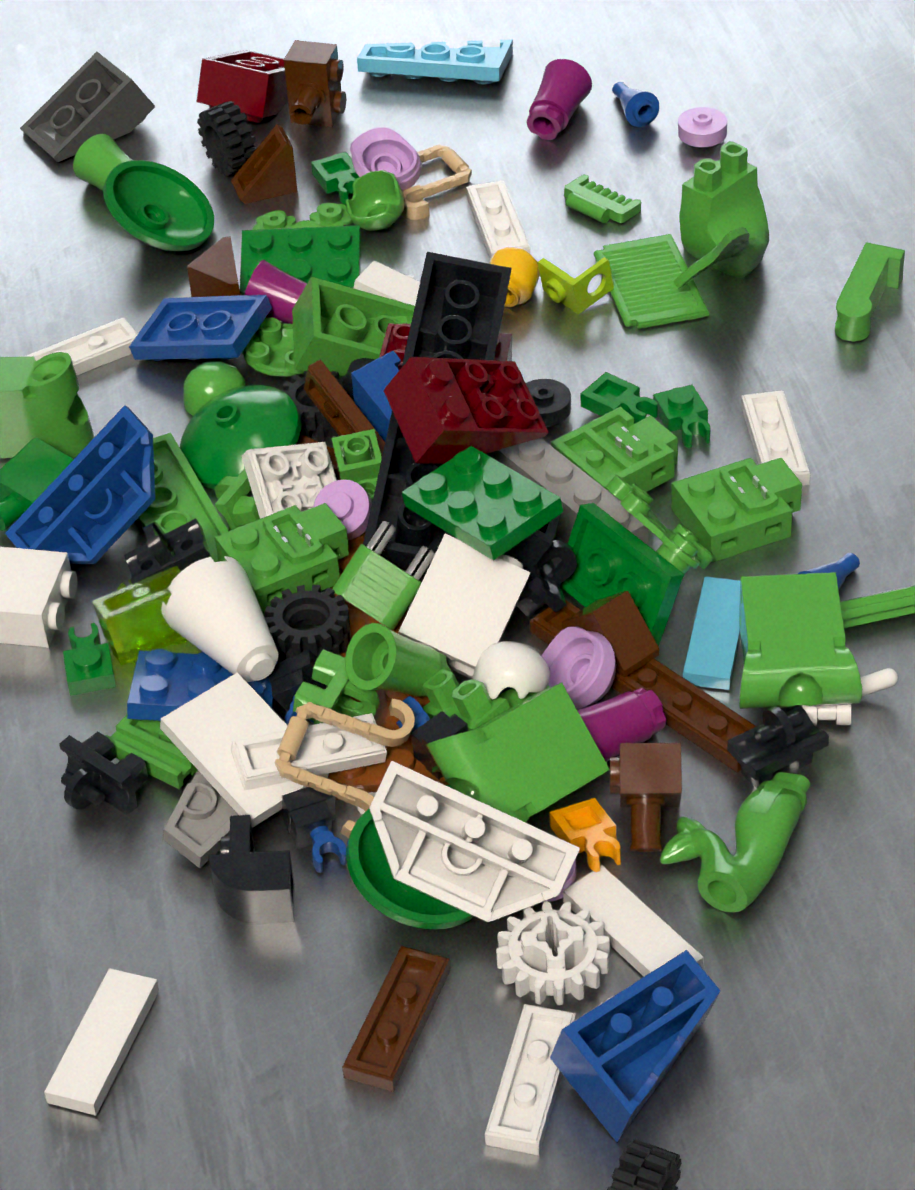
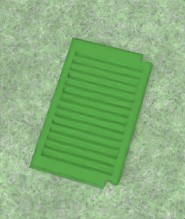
M672 234L604 245L602 250L594 252L597 262L603 257L609 260L614 289L610 293L626 327L637 326L638 329L709 316V311L693 279L679 289L674 283L675 279L688 268Z

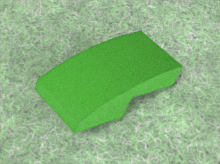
M375 429L331 438L340 480H351L358 483L370 495L373 501L382 460Z

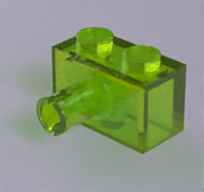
M177 566L134 584L131 583V580H128L129 586H126L123 582L119 585L117 591L92 601L106 643H109L110 651L121 666L127 663H136L139 651L162 649L171 644L178 645L188 641L168 625L161 611L162 602L167 606L171 596L168 590L169 585L181 572Z

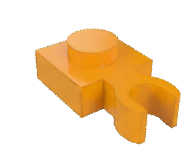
M596 798L550 812V827L558 838L579 847L578 853L586 852L587 864L591 870L595 872L600 871L599 857L602 856L611 857L617 866L621 865V847L616 837V825Z

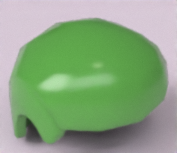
M385 170L372 171L353 182V197L351 200L346 199V207L354 225H360V228L368 231H378L389 228L397 221L404 211L405 198L393 173Z
M221 361L206 362L198 365L195 369L191 370L184 381V408L194 416L203 405L219 394L237 387L246 386L245 379L235 366Z

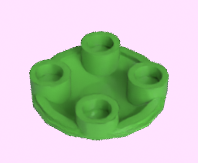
M265 318L242 352L247 364L256 371L270 376L288 377L303 374V371L294 369L293 324L281 323L276 318Z

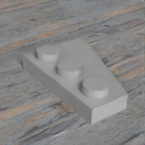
M197 770L191 783L187 784L163 829V840L197 867L201 868L209 860V855H215L221 849V837L230 836V816L238 815V813Z

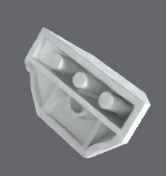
M392 760L369 807L394 880L487 923L559 896L580 849L569 842Z

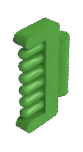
M586 174L579 176L564 186V197L567 198L566 205L601 223H606L609 219L618 223H624L641 212L640 199H626L624 195L618 196L616 191L611 192L609 188L604 189L601 184L596 186L595 181L589 182V176Z

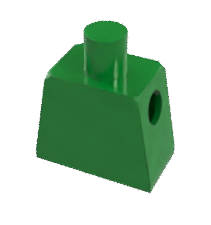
M35 437L0 469V531H4L13 525L74 459Z

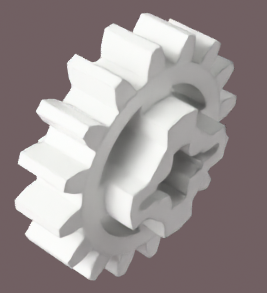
M544 901L542 911L535 912L531 907L523 909L524 919L520 920L512 916L507 919L508 931H499L498 948H496L497 968L502 969V979L505 985L515 983L517 996L522 997L529 991L535 993V1004L541 1005L547 995L554 996L557 1005H563L565 994L571 993L578 1000L584 999L583 986L586 985L590 988L598 989L600 986V974H608L610 940L608 936H604L603 923L601 921L590 923V911L585 908L577 914L571 913L570 902L565 901L560 910H553L550 902Z

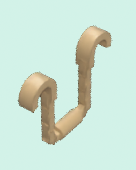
M438 144L417 152L421 163L442 157V160L456 174L423 186L416 185L402 191L405 198V207L401 216L404 218L419 220L430 216L429 203L425 202L424 198L469 182L472 176V169H469V165L449 146Z
M391 699L389 706L390 716L397 717L402 722V727L397 730H390L308 702L297 707L295 711L297 716H293L289 720L277 750L280 758L275 760L276 768L281 778H286L297 784L311 787L316 791L338 797V799L358 806L366 812L374 799L371 794L352 786L336 783V781L320 775L317 776L312 774V772L291 765L290 760L296 759L308 729L309 723L306 720L315 718V720L361 735L372 742L394 747L406 742L412 733L415 721L412 709L401 700ZM349 819L342 826L341 834L349 838L356 822Z

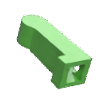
M868 242L865 243L836 303L838 315L835 323V333L839 338L855 342L861 341L870 335L871 317L885 288L898 289L903 280L905 250Z

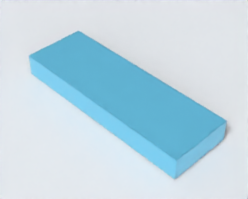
M704 577L683 670V678L695 686L730 690L741 637L739 627L740 580Z

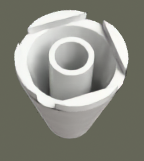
M224 556L227 561L214 562L211 557L196 561L181 571L169 585L168 590L171 596L167 606L162 602L161 607L165 621L174 631L233 675L238 672L246 682L259 681L266 678L274 670L278 660V650L246 571L232 557Z

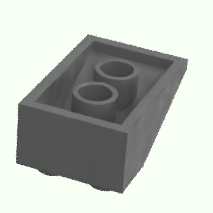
M96 52L20 129L54 160L60 162L76 155L80 146L94 135L107 134L112 139H116L130 133L145 120L146 116L156 106L128 75L99 52Z

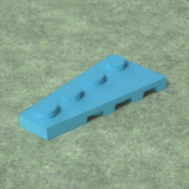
M513 39L500 40V47H483L482 40L467 41V46L460 48H450L446 45V42H431L422 46L421 49H415L413 43L365 44L357 57V72H369L371 76L375 77L398 74L404 75L408 79H420L427 76L439 77L440 80L446 82L470 79L479 84H491L495 81H500L513 54Z

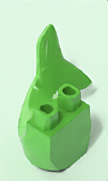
M729 141L720 147V159L718 161L710 158L702 159L694 164V177L682 184L679 213L681 241L684 249L697 258L698 261L675 279L674 283L678 289L709 267L727 275L744 278L762 261L769 244L768 221L763 199L758 188L757 167L748 163L747 148L733 141Z

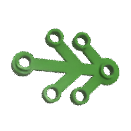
M615 475L607 484L606 488L621 501L620 504L663 542L656 552L684 573V575L691 567L696 569L700 566L706 569L715 558L709 550L699 543V539L682 524L678 523L673 531L667 529L651 511L652 508L649 505L654 499L635 483L629 485L618 475Z

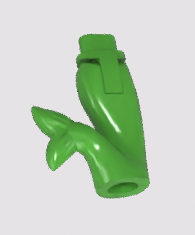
M778 772L772 780L762 782L757 787V790L753 791L743 801L737 812L734 826L736 840L735 855H731L724 841L716 833L706 829L700 822L686 816L679 817L676 825L677 834L667 842L662 851L660 862L662 864H673L700 857L701 869L698 877V890L708 904L723 912H740L744 910L760 895L779 866L792 832L799 821L801 812L807 805L806 793L811 786L810 781L800 774Z

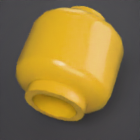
M505 247L498 250L492 256L489 264L512 268L504 307L525 304L532 297L539 280L540 273L537 261L531 254L521 248Z

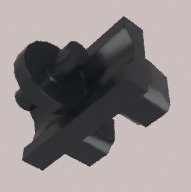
M774 706L763 712V724L729 739L727 750L739 762L743 776L753 787L757 788L762 782L772 780L774 772L787 765L790 768L800 769L812 763L813 753L829 746V735L812 723L801 706L786 713L780 707Z
M98 731L82 743L70 735L59 743L60 750L68 756L67 767L61 777V783L66 786L64 800L68 805L78 810L87 807L91 803L99 806L105 801L127 816L138 807L135 791L149 779L146 763L143 759L131 753L126 755L117 764H114L111 761L117 757L115 745L108 737Z

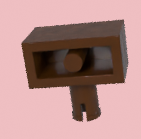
M294 40L284 58L290 122L300 125L333 127L339 114L344 113L347 102L346 92L341 90L344 64L342 60L338 59L337 44Z
M620 743V757H610V794H620V807H631L630 851L632 852L662 851L661 807H680L681 743Z

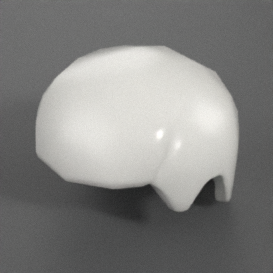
M502 641L494 643L484 650L476 664L472 679L483 682L491 699L497 698L506 687L514 688L518 693V697L523 699L530 692L544 690L548 686L551 674L544 658L536 650L519 642Z

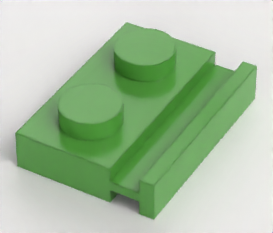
M126 715L115 726L116 732L111 736L105 735L115 745L117 759L122 760L126 755L133 753L145 761L149 775L177 789L184 785L183 779L188 774L193 776L197 772L196 767L160 729V721L127 719Z

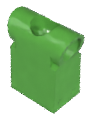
M51 353L37 361L34 356L0 357V458H13L35 437L69 457L76 458L95 437L88 412L77 393L79 391V382L72 358L68 353Z
M836 572L741 576L739 627L744 668L740 689V709L860 703L862 699L861 678L854 656L849 648L845 646V631Z
M562 682L533 694L474 730L426 744L445 781L454 790L525 823L530 816L547 808L610 770Z

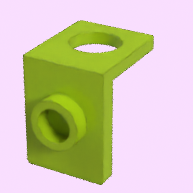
M605 257L576 278H573L545 258L537 262L543 290L554 302H561L578 315L614 289L610 263ZM601 274L602 280L599 287L595 291L588 293V285L591 279Z

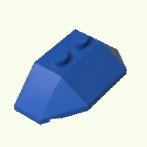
M124 405L5 532L7 537L16 548L67 552L70 564H95L155 501L153 434L133 411Z

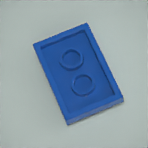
M267 295L164 298L130 344L129 349L135 360H197L200 358H222L228 360L238 358L272 309Z
M164 649L139 651L127 701V719L161 721V718L233 674L204 652L198 654L173 653ZM269 676L259 681L247 682L273 710L275 699L272 697Z

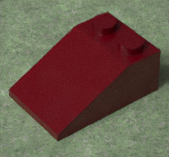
M251 50L202 58L196 102L209 105L210 109L224 102L232 101L234 105L240 107V113H245L246 120L263 122L265 117L278 114L288 101L284 58Z

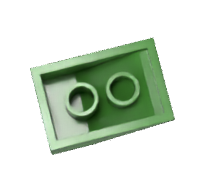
M311 277L292 309L294 369L303 372L307 371L309 365L321 359L330 372L332 370L339 372V378L346 374L349 365L354 360L360 358L378 359L388 323L411 324L415 306Z

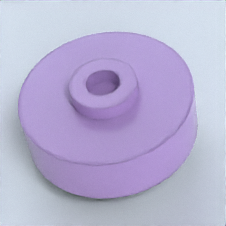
M709 107L692 108L683 112L678 118V137L687 145L711 147L721 143L727 136V118L725 114L717 109Z
M337 480L329 483L319 492L315 499L314 507L326 503L346 527L347 540L357 538L366 531L372 499L361 485L351 480Z

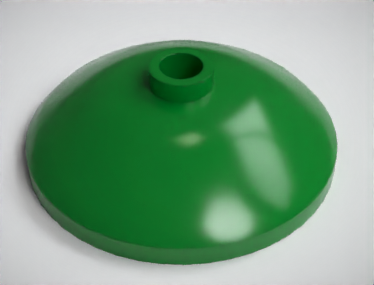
M132 160L115 166L105 180L103 195L107 208L120 227L138 241L161 250L187 251L201 246L209 238L215 220L211 204L204 193L191 180L176 170L151 161Z
M264 385L237 387L214 397L196 412L182 435L180 449L201 485L206 488L215 489L224 477H238L245 467L241 456L247 450L296 445L301 431L300 413L290 396L280 389Z
M370 809L360 816L347 842L346 861L353 883L361 895L374 908L397 922L422 929L451 928L461 925L474 917L394 880Z

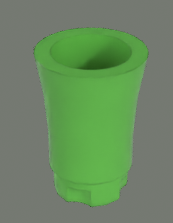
M97 134L87 139L80 146L74 158L73 169L77 178L103 191L105 180L110 171L118 164L132 161V159L121 150L112 137L107 134Z
M379 623L367 624L360 628L352 637L345 656L347 676L355 687L362 690H386L416 697L427 696L422 687L423 684L439 670L444 669L451 672V668H449L446 662V655L436 651L431 646L403 637Z

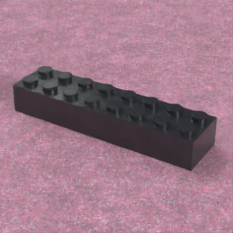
M427 251L402 367L410 357L494 360L512 268ZM392 411L363 545H368L382 521L389 522V525L372 550H376L391 525L396 528V531L380 556L400 569L406 571L422 546L428 547L426 553L411 574L414 577L430 550L436 553L444 534H450L405 507L402 492L443 464L415 462ZM430 564L419 579L420 582L423 581Z

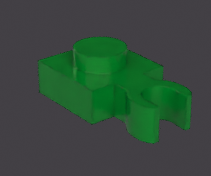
M345 151L311 162L312 175L327 194L339 192L340 202L346 205L348 195L353 194V182L359 178L348 153Z
M608 372L602 374L580 393L581 407L600 416L622 407L634 417V424L647 418V414L654 418L658 417V403L648 397H640V387Z
M693 384L653 394V400L658 403V416L663 425L671 432L681 430L682 443L685 447L692 448V435H700L704 438L706 444L710 443L711 428L708 423V408Z
M91 623L92 633L87 637H77L74 626L69 628L68 635L72 649L63 651L70 696L116 688L109 643L101 644L98 626L95 623Z

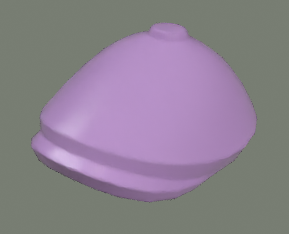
M386 127L370 129L356 137L351 143L352 163L359 177L368 172L385 170L395 175L402 191L412 187L420 177L422 168L420 156L411 144L392 129Z
M567 627L552 640L541 655L547 663L551 674L548 683L549 687L562 682L576 709H582L595 704L608 693L613 685L616 673L614 651L606 637L598 632L586 631L580 627Z

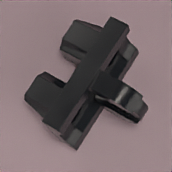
M195 518L166 534L157 522L143 527L142 529L148 540L146 544L124 555L131 572L130 580L136 591L140 592L147 589L155 597H159L169 592L168 587L173 581L174 574L196 561L209 558L210 552L203 528Z
M553 540L551 546L539 561L526 570L530 572V575L516 604L526 616H531L545 604L555 613L566 605L560 584L569 578L577 567L576 555L570 545L560 540ZM556 557L561 558L562 561L555 567L552 559Z

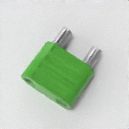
M382 521L368 545L361 544L332 590H335L337 595H341L355 607L394 630L414 600L422 583L419 579L434 558L435 553L430 550L414 577L411 576L428 547L422 546L406 571L400 569L380 556L396 531L393 525L390 526L376 550H372L389 525V522Z

